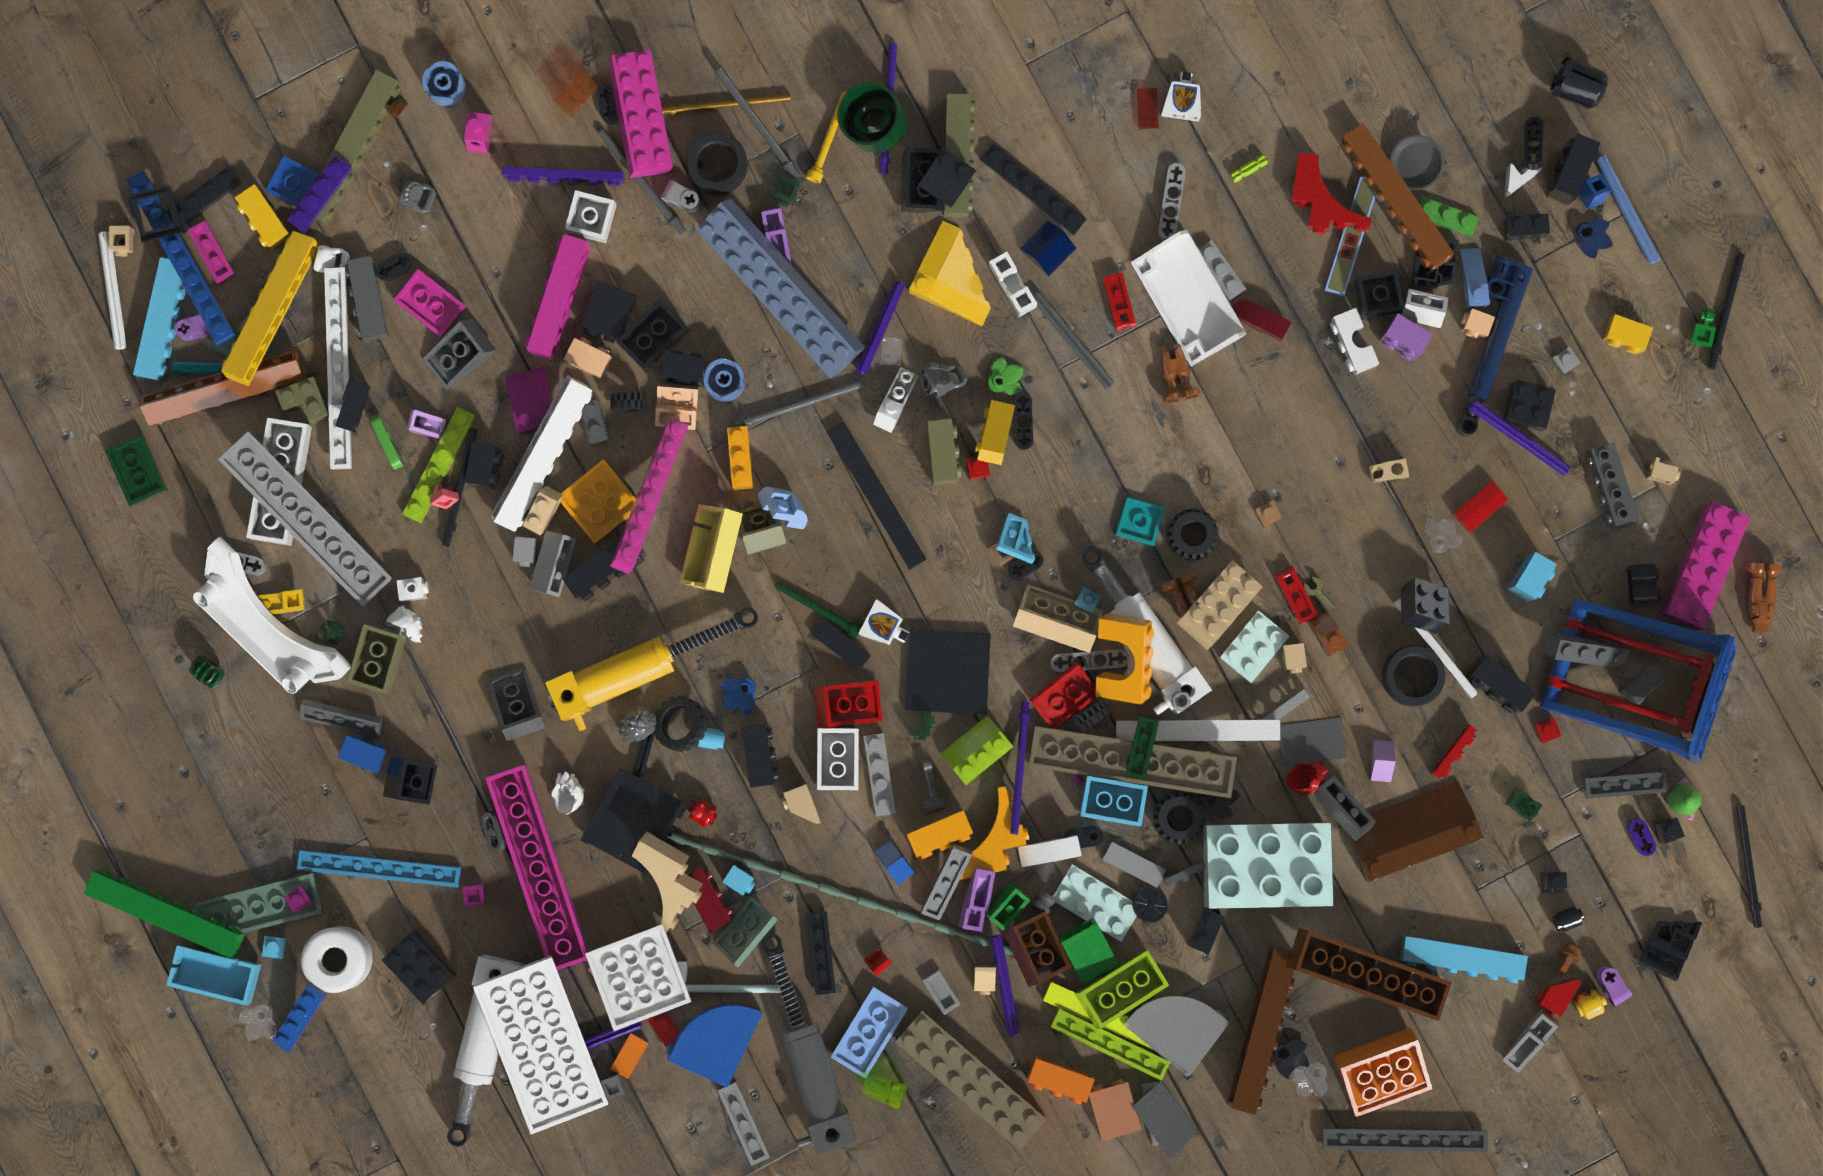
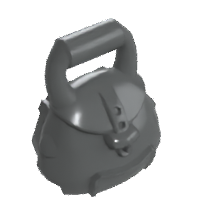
M928 362L921 367V372L919 373L923 390L926 396L930 398L944 396L948 391L960 388L968 381L962 366L955 364L945 366L942 363ZM951 370H955L960 382H954Z

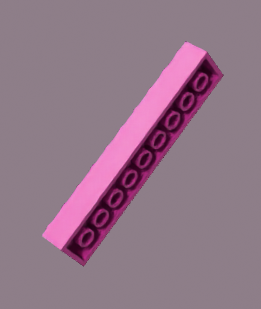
M522 765L485 778L544 956H552L557 970L586 961L585 953L590 951L528 766Z

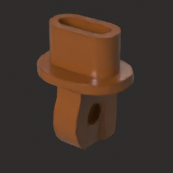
M1567 943L1564 950L1559 951L1562 961L1556 974L1562 976L1568 970L1571 963H1579L1580 959L1578 957L1581 950Z

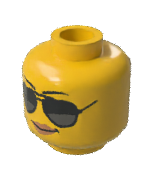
M1594 989L1579 994L1577 1001L1574 1002L1581 1017L1584 1016L1586 1019L1603 1014L1605 1011L1604 1006L1607 1005L1603 993L1598 994Z

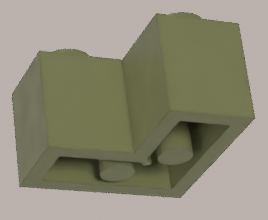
M315 377L275 391L283 411L289 413L303 407L308 421L312 424L329 418L328 404L319 381Z

